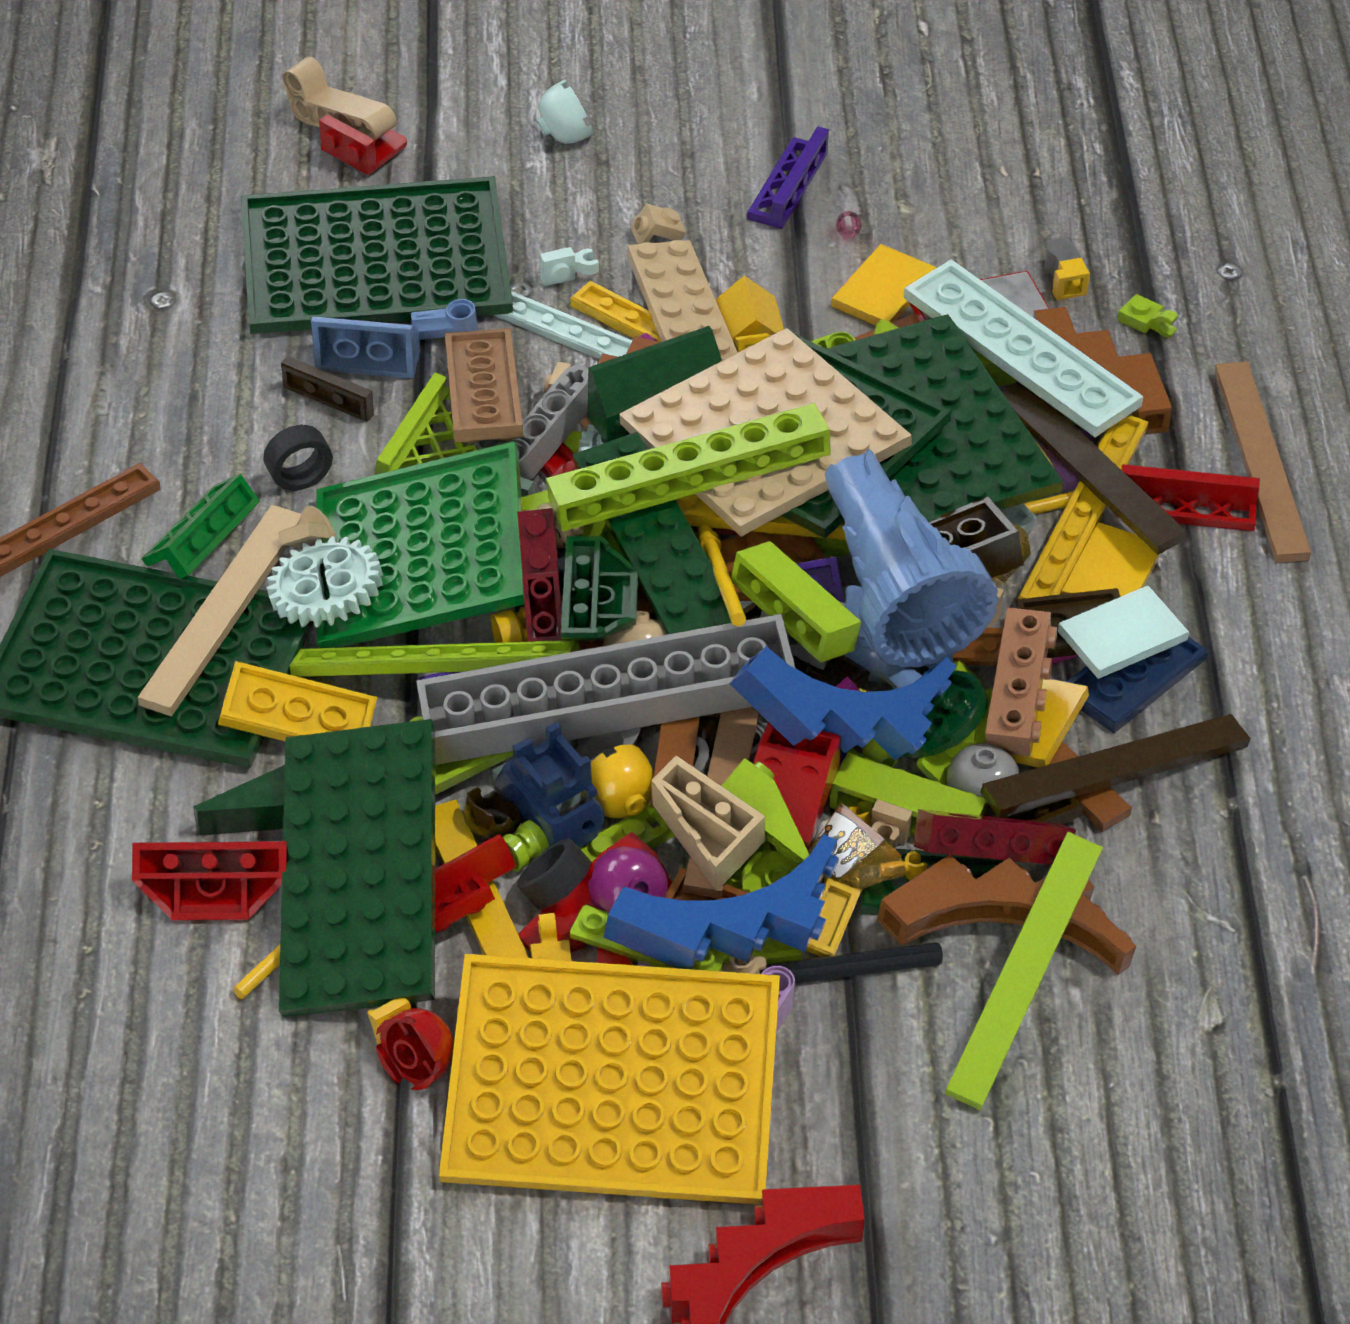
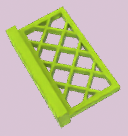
M434 372L378 457L374 475L477 450L475 445L464 447L462 442H454L452 411L447 412L444 405L447 399L451 400L450 388L445 385L447 377ZM444 422L448 431L433 434L430 425ZM453 440L457 449L441 451L437 442ZM430 444L434 453L419 456L416 446Z

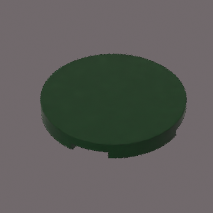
M953 671L948 678L952 682L943 694L937 698L934 696L930 701L934 707L925 716L932 723L923 735L927 739L926 742L914 754L911 755L909 752H906L902 755L903 757L922 758L942 753L961 742L977 727L987 708V694L974 675L965 671Z

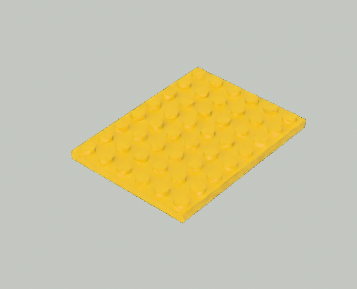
M464 954L439 1181L761 1205L762 1189H766L780 975Z

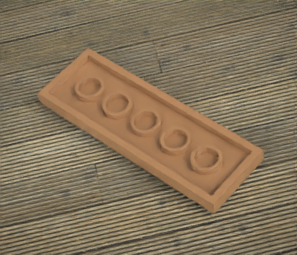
M511 328L445 333L454 442L473 444L480 440L498 439L500 441H509L514 438L524 437Z

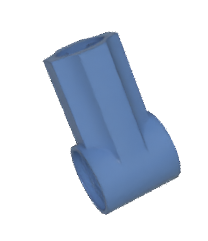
M466 299L454 300L447 305L446 309L411 312L412 325L419 327V340L445 337V333L478 330L475 306Z

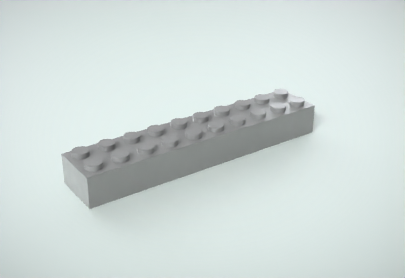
M781 614L746 620L742 626H734L732 623L427 678L417 680L416 682L423 720L432 719L435 725V765L513 751L512 746L526 738H529L533 742V747H536L545 741L546 727L555 722H558L561 726V734L568 741L753 707L729 684L745 663L767 646L787 664L794 668L795 665Z

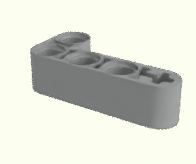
M573 365L568 367L522 421L524 437L514 438L509 441H500L498 439L480 440L474 443L476 449H485L515 441L519 450L520 477L528 480L533 479L587 414L588 368L582 365Z

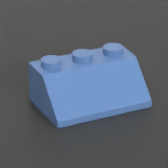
M312 317L311 326L316 368L329 372L414 379L420 353L419 327L405 324Z

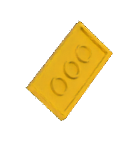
M235 661L218 725L285 741L286 737L370 727L377 697Z

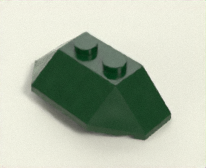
M566 536L561 639L563 641H601L636 625L638 571L619 552L611 548L610 543L603 536Z

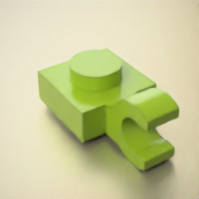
M1138 294L1133 296L1118 311L1119 322L1143 333H1146L1151 328L1160 335L1170 338L1177 331V328L1172 326L1179 316L1176 312L1164 310V306Z

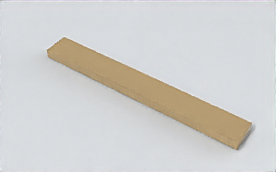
M275 505L270 506L138 696L139 706L172 717L271 572V568L275 566L288 547L281 545L278 531L298 525L302 514Z

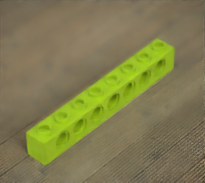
M815 403L546 478L549 505L553 508L561 531H567L711 490L714 487L739 482L757 475L760 476L831 455L830 429Z

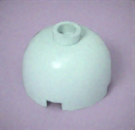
M565 79L544 92L538 105L541 117L536 119L545 136L551 134L556 141L570 144L584 140L594 134L592 126L589 125L587 127L583 121L587 115L570 86L566 88Z

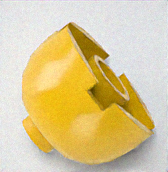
M632 744L616 746L614 749L617 753L607 758L602 753L591 762L592 784L597 789L595 797L604 810V816L611 819L626 818L640 813L651 798L654 771L640 748ZM584 790L581 792V795L587 802L586 791Z

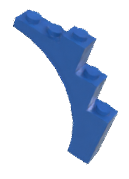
M766 646L745 663L729 684L793 746L806 737L811 741L821 731L841 735V750L844 753L856 745L861 748L864 747L873 738L896 760L906 752H909L911 755L914 754L926 742L927 739L923 735L932 723L925 716L934 707L930 701L934 696L937 698L943 694L952 682L948 678L957 666L946 656L910 685L890 691L861 692L837 688L815 680L787 664Z
M823 834L811 854L791 873L767 887L742 896L708 901H682L652 896L623 886L608 914L604 938L678 969H692L697 960L703 962L710 947L748 963L754 949L762 950L767 937L805 952L811 939L819 940L827 919L821 917L825 903L821 898L826 887L825 884H822L824 876L831 879L836 869L839 857L834 855L838 840Z

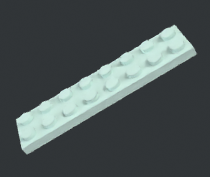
M952 259L904 288V298L931 318L949 314L973 349L1094 437L1142 406L1143 396Z

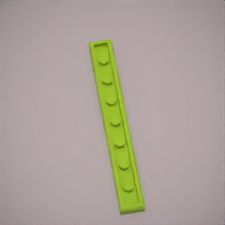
M566 640L300 649L290 664L291 675L296 677L466 672L580 651L579 641Z
M1067 832L949 1081L945 1095L981 1111L1103 849L1102 846Z

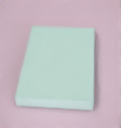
M1148 585L1060 622L1058 627L1060 635L1098 679L1187 641L1189 631Z

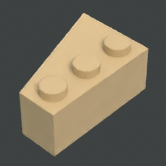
M675 756L652 779L653 806L715 891H717L765 842V816L678 756Z

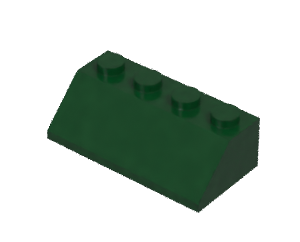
M706 326L588 367L587 418L605 442L630 434L620 424V413L722 361L713 330L710 326Z

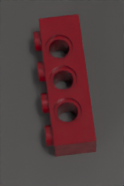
M918 809L913 846L930 853L1006 860L1010 857L1013 861L1052 865L1067 832L1075 835L1076 829L1058 823Z

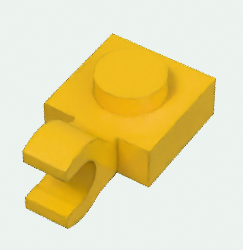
M554 913L539 915L538 928L541 943L530 945L531 958L572 961L569 940L557 941Z

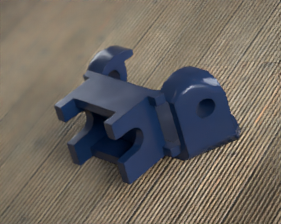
M558 722L546 727L545 741L533 748V742L529 738L513 745L514 759L508 761L503 766L495 779V784L502 798L512 802L520 810V823L523 824L527 820L535 822L545 833L549 847L560 840L568 838L574 841L579 848L594 840L604 823V810L595 797L597 789L592 784L591 760L587 756L581 758L562 736L561 726ZM585 790L587 802L561 817L556 806Z

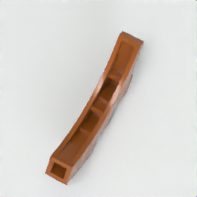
M1066 307L1034 310V319L1143 396L1142 406L1129 415L1148 421V427L1144 435L1168 432L1172 406L1151 353L1118 357L1108 330L1076 333Z
M948 855L881 900L877 921L901 946L927 933L953 925L994 922L1013 923L1023 926L1047 876L1035 883L1030 874L1009 857L978 879H975L965 865L960 864L952 855ZM1089 879L1062 938L1095 955L1119 975L1129 968L1136 945L1125 931L1120 930L1106 917L1105 912L1099 905L1093 904L1090 901L1095 886Z

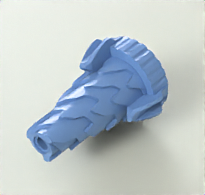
M870 449L859 456L846 457L836 465L831 464L825 472L827 486L845 520V525L842 528L853 558L856 575L862 586L850 585L845 591V608L861 621L857 638L861 647L876 652L882 661L890 665H898L905 668L908 666L921 667L925 664H934L946 656L949 658L956 652L962 651L985 630L996 613V606L999 601L997 587L980 558L975 553H972L970 549L950 545L947 539L941 536L938 529L929 524L911 498L904 495L895 479L889 480L874 452Z

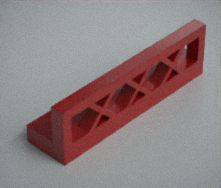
M1125 464L1121 466V470L1159 506L1163 503H1172L1178 507L1175 511L1164 510L1178 524L1255 531L1256 503L1260 488V478ZM1198 506L1208 507L1213 512L1210 514H1200L1195 508ZM1232 510L1248 511V518L1234 517L1229 512Z

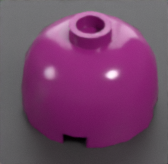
M622 846L607 851L596 861L592 880L589 879L588 890L591 902L597 909L607 913L613 907L623 886L657 897L666 898L668 882L665 870L654 856L638 848Z

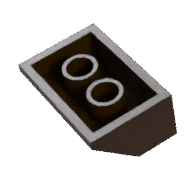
M989 497L945 513L936 520L929 522L930 525L938 529L941 536L946 538L950 545H957L960 548L965 547L970 549L972 553H975L980 558L991 578L1006 574L1024 565L1019 531Z

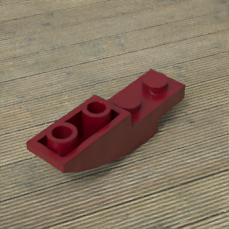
M553 508L517 511L528 642L563 641L561 639L562 597Z

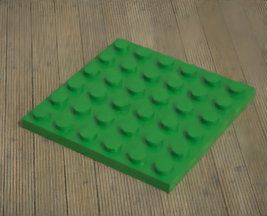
M515 441L316 489V508L331 522L336 534V543H339L344 537H348L350 544L360 540L362 547L369 545L371 552H376L383 572V576H381L383 585L377 587L379 595L369 596L370 606L360 604V614L350 611L347 613L348 620L344 621L340 617H336L334 624L331 626L327 620H322L320 626L317 627V644L319 648H340L524 605L523 573L517 511H522L519 450ZM324 563L320 564V573L325 589L324 595L326 600H328L330 593L325 577L326 569Z

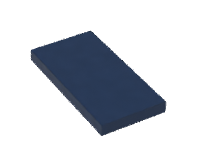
M1188 637L1187 641L1099 679L1088 666H1085L1066 682L1088 686L1089 696L1081 710L1115 734L1203 663L1208 657L1209 650Z

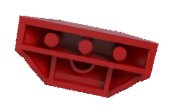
M287 841L132 843V882L172 921L250 920L282 886V873L286 871Z

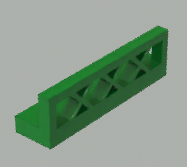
M241 474L214 485L141 558L148 567L166 560L179 579L188 576L251 512L260 500Z

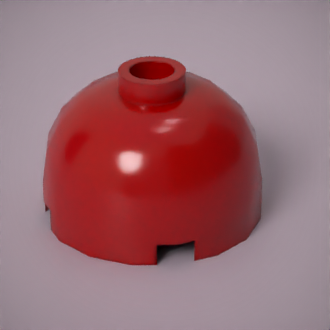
M422 1008L406 1009L393 1014L377 1028L376 1035L380 1033L381 1043L376 1045L378 1058L386 1072L397 1083L400 1084L403 1077L415 1085L411 1088L412 1090L426 1089L437 1082L451 1067L454 1038L446 1023L432 1011Z

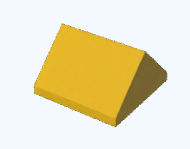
M745 275L715 299L735 347V337L768 333L772 336L784 330L775 296Z

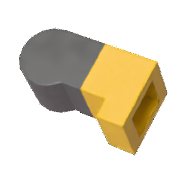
M1066 239L1051 240L1047 244L1044 267L1049 274L1054 276L1052 290L1056 300H1063L1087 295L1090 272L1076 247L1071 241Z

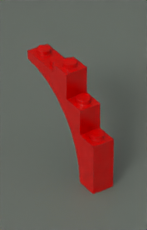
M860 1184L762 1189L761 1206H754V1225L716 1227L715 1244H708V1263L669 1265V1282H661L662 1308L670 1307L671 1324H726L734 1309L747 1293L777 1268L802 1255L830 1246L862 1242L865 1219Z

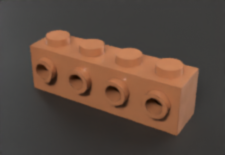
M1007 607L985 738L986 744L1001 747L1012 755L1031 756L1032 744L1040 742L1042 722L1036 720L1038 711H1045L1047 690L1042 689L1043 679L1050 680L1052 658H1047L1048 648L1055 649L1057 627L1051 626V612Z

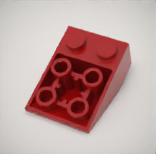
M768 722L758 745L754 765L756 762H760L775 775L773 780L805 846L809 847L840 766L841 735L821 731L813 740L810 741L806 737L793 746Z

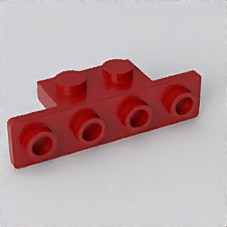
M501 835L485 841L435 869V933L447 930L453 922L468 914L480 912L485 908L486 904L495 900L492 890L487 883L509 872L516 866Z

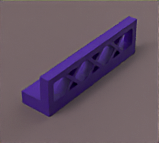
M817 126L809 141L796 137L792 138L747 212L748 220L783 229L828 154L829 129ZM796 149L802 151L798 158L794 154ZM791 169L788 176H785L783 171ZM780 188L776 195H774L771 191L773 189ZM772 206L771 214L759 211L761 208Z

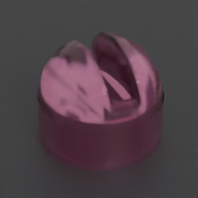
M844 211L839 214L836 219L838 233L845 238H852L859 234L862 223L858 214L853 211ZM846 216H850L852 230L846 231L844 219Z

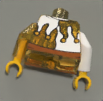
M841 803L830 819L820 822L814 842L809 849L810 855L823 834L837 839L834 855L839 857V861L831 879L860 891L886 880L904 877V875L907 879L912 880L927 870V864L921 863V856L915 851L907 853L905 861L899 859L902 855L871 828L870 812L862 814L861 808L855 805L847 808Z

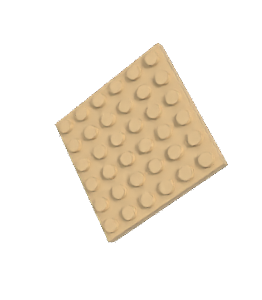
M788 328L619 414L620 424L630 434L638 432L646 448L652 449L804 405L816 404L830 429L831 455L760 476L757 475L739 482L714 487V489L696 494L740 536L751 532L788 512L790 509L827 491L828 486L825 472L831 464L836 465L839 461L849 456H859L868 449L873 451L878 461L881 462L912 445V437L908 431Z

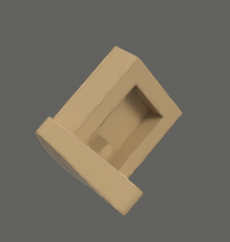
M313 506L305 507L298 525L278 531L281 545L303 548V543H307L310 547L314 546L318 538L323 543L328 541L331 536H334V538L336 536L328 518Z

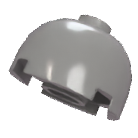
M977 743L965 747L954 756L947 771L946 786L970 792L984 798L980 793L983 783L1018 774L1019 768L1010 753L1003 748L986 743ZM987 803L985 816H996Z

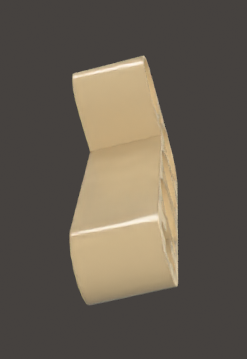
M307 56L283 73V83L292 112L304 123L319 127V120L328 114L374 140H377L396 126V116L388 105L328 87L323 68L313 57Z

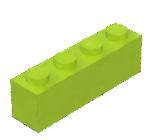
M771 541L736 552L731 576L732 583L768 616L781 614L786 632L820 663L855 651L861 621Z
M849 752L835 776L830 794V808L836 810L842 803L847 808L855 805L861 808L862 814L870 812L872 817V809L878 799L913 811L910 831L912 836H915L918 809L985 816L987 801L984 798L973 793L964 792L941 784L938 781L929 780L908 773L905 770L896 769Z

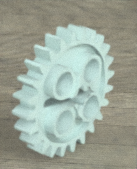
M331 536L328 543L324 544L318 538L316 539L315 546L312 547L307 543H303V550L300 552L291 549L292 557L290 559L281 557L279 559L281 566L272 567L273 576L267 577L269 586L266 589L273 610L278 611L280 618L287 616L290 624L299 619L301 627L306 626L309 621H313L315 627H319L322 620H327L331 626L334 624L336 617H340L344 621L348 620L347 613L350 611L360 614L359 605L370 606L369 596H378L377 587L383 585L381 579L383 572L376 552L372 553L369 545L362 547L360 540L350 544L348 537H344L339 543H336L334 536ZM324 563L326 569L325 577L330 593L328 600H326L324 595L325 589L320 573V564Z

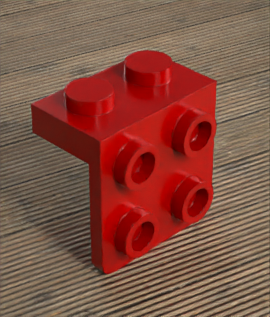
M328 114L319 120L321 150L366 175H370L407 146V138L393 130H389L380 138L374 140Z

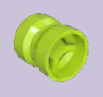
M527 820L518 826L516 833L513 835L506 834L503 836L516 864L515 868L512 869L515 872H519L528 866L531 858H536L549 847L545 833L531 820Z

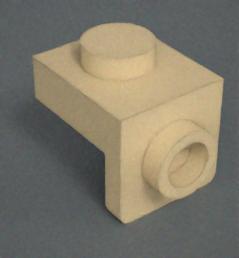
M648 203L645 204L641 212L634 218L631 225V230L638 244L649 242L653 235L671 240H682L687 233L678 212L668 207L661 208Z

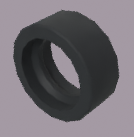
M301 424L290 426L278 432L267 444L264 450L263 461L276 485L284 490L298 491L317 484L327 475L332 466L333 454L319 430L313 426ZM314 448L311 456L303 463L289 468L282 467L285 460L291 454L301 449Z
M569 838L560 840L541 852L525 868L518 879L517 887L537 909L548 908L559 902L578 886L589 871L591 861L574 841Z

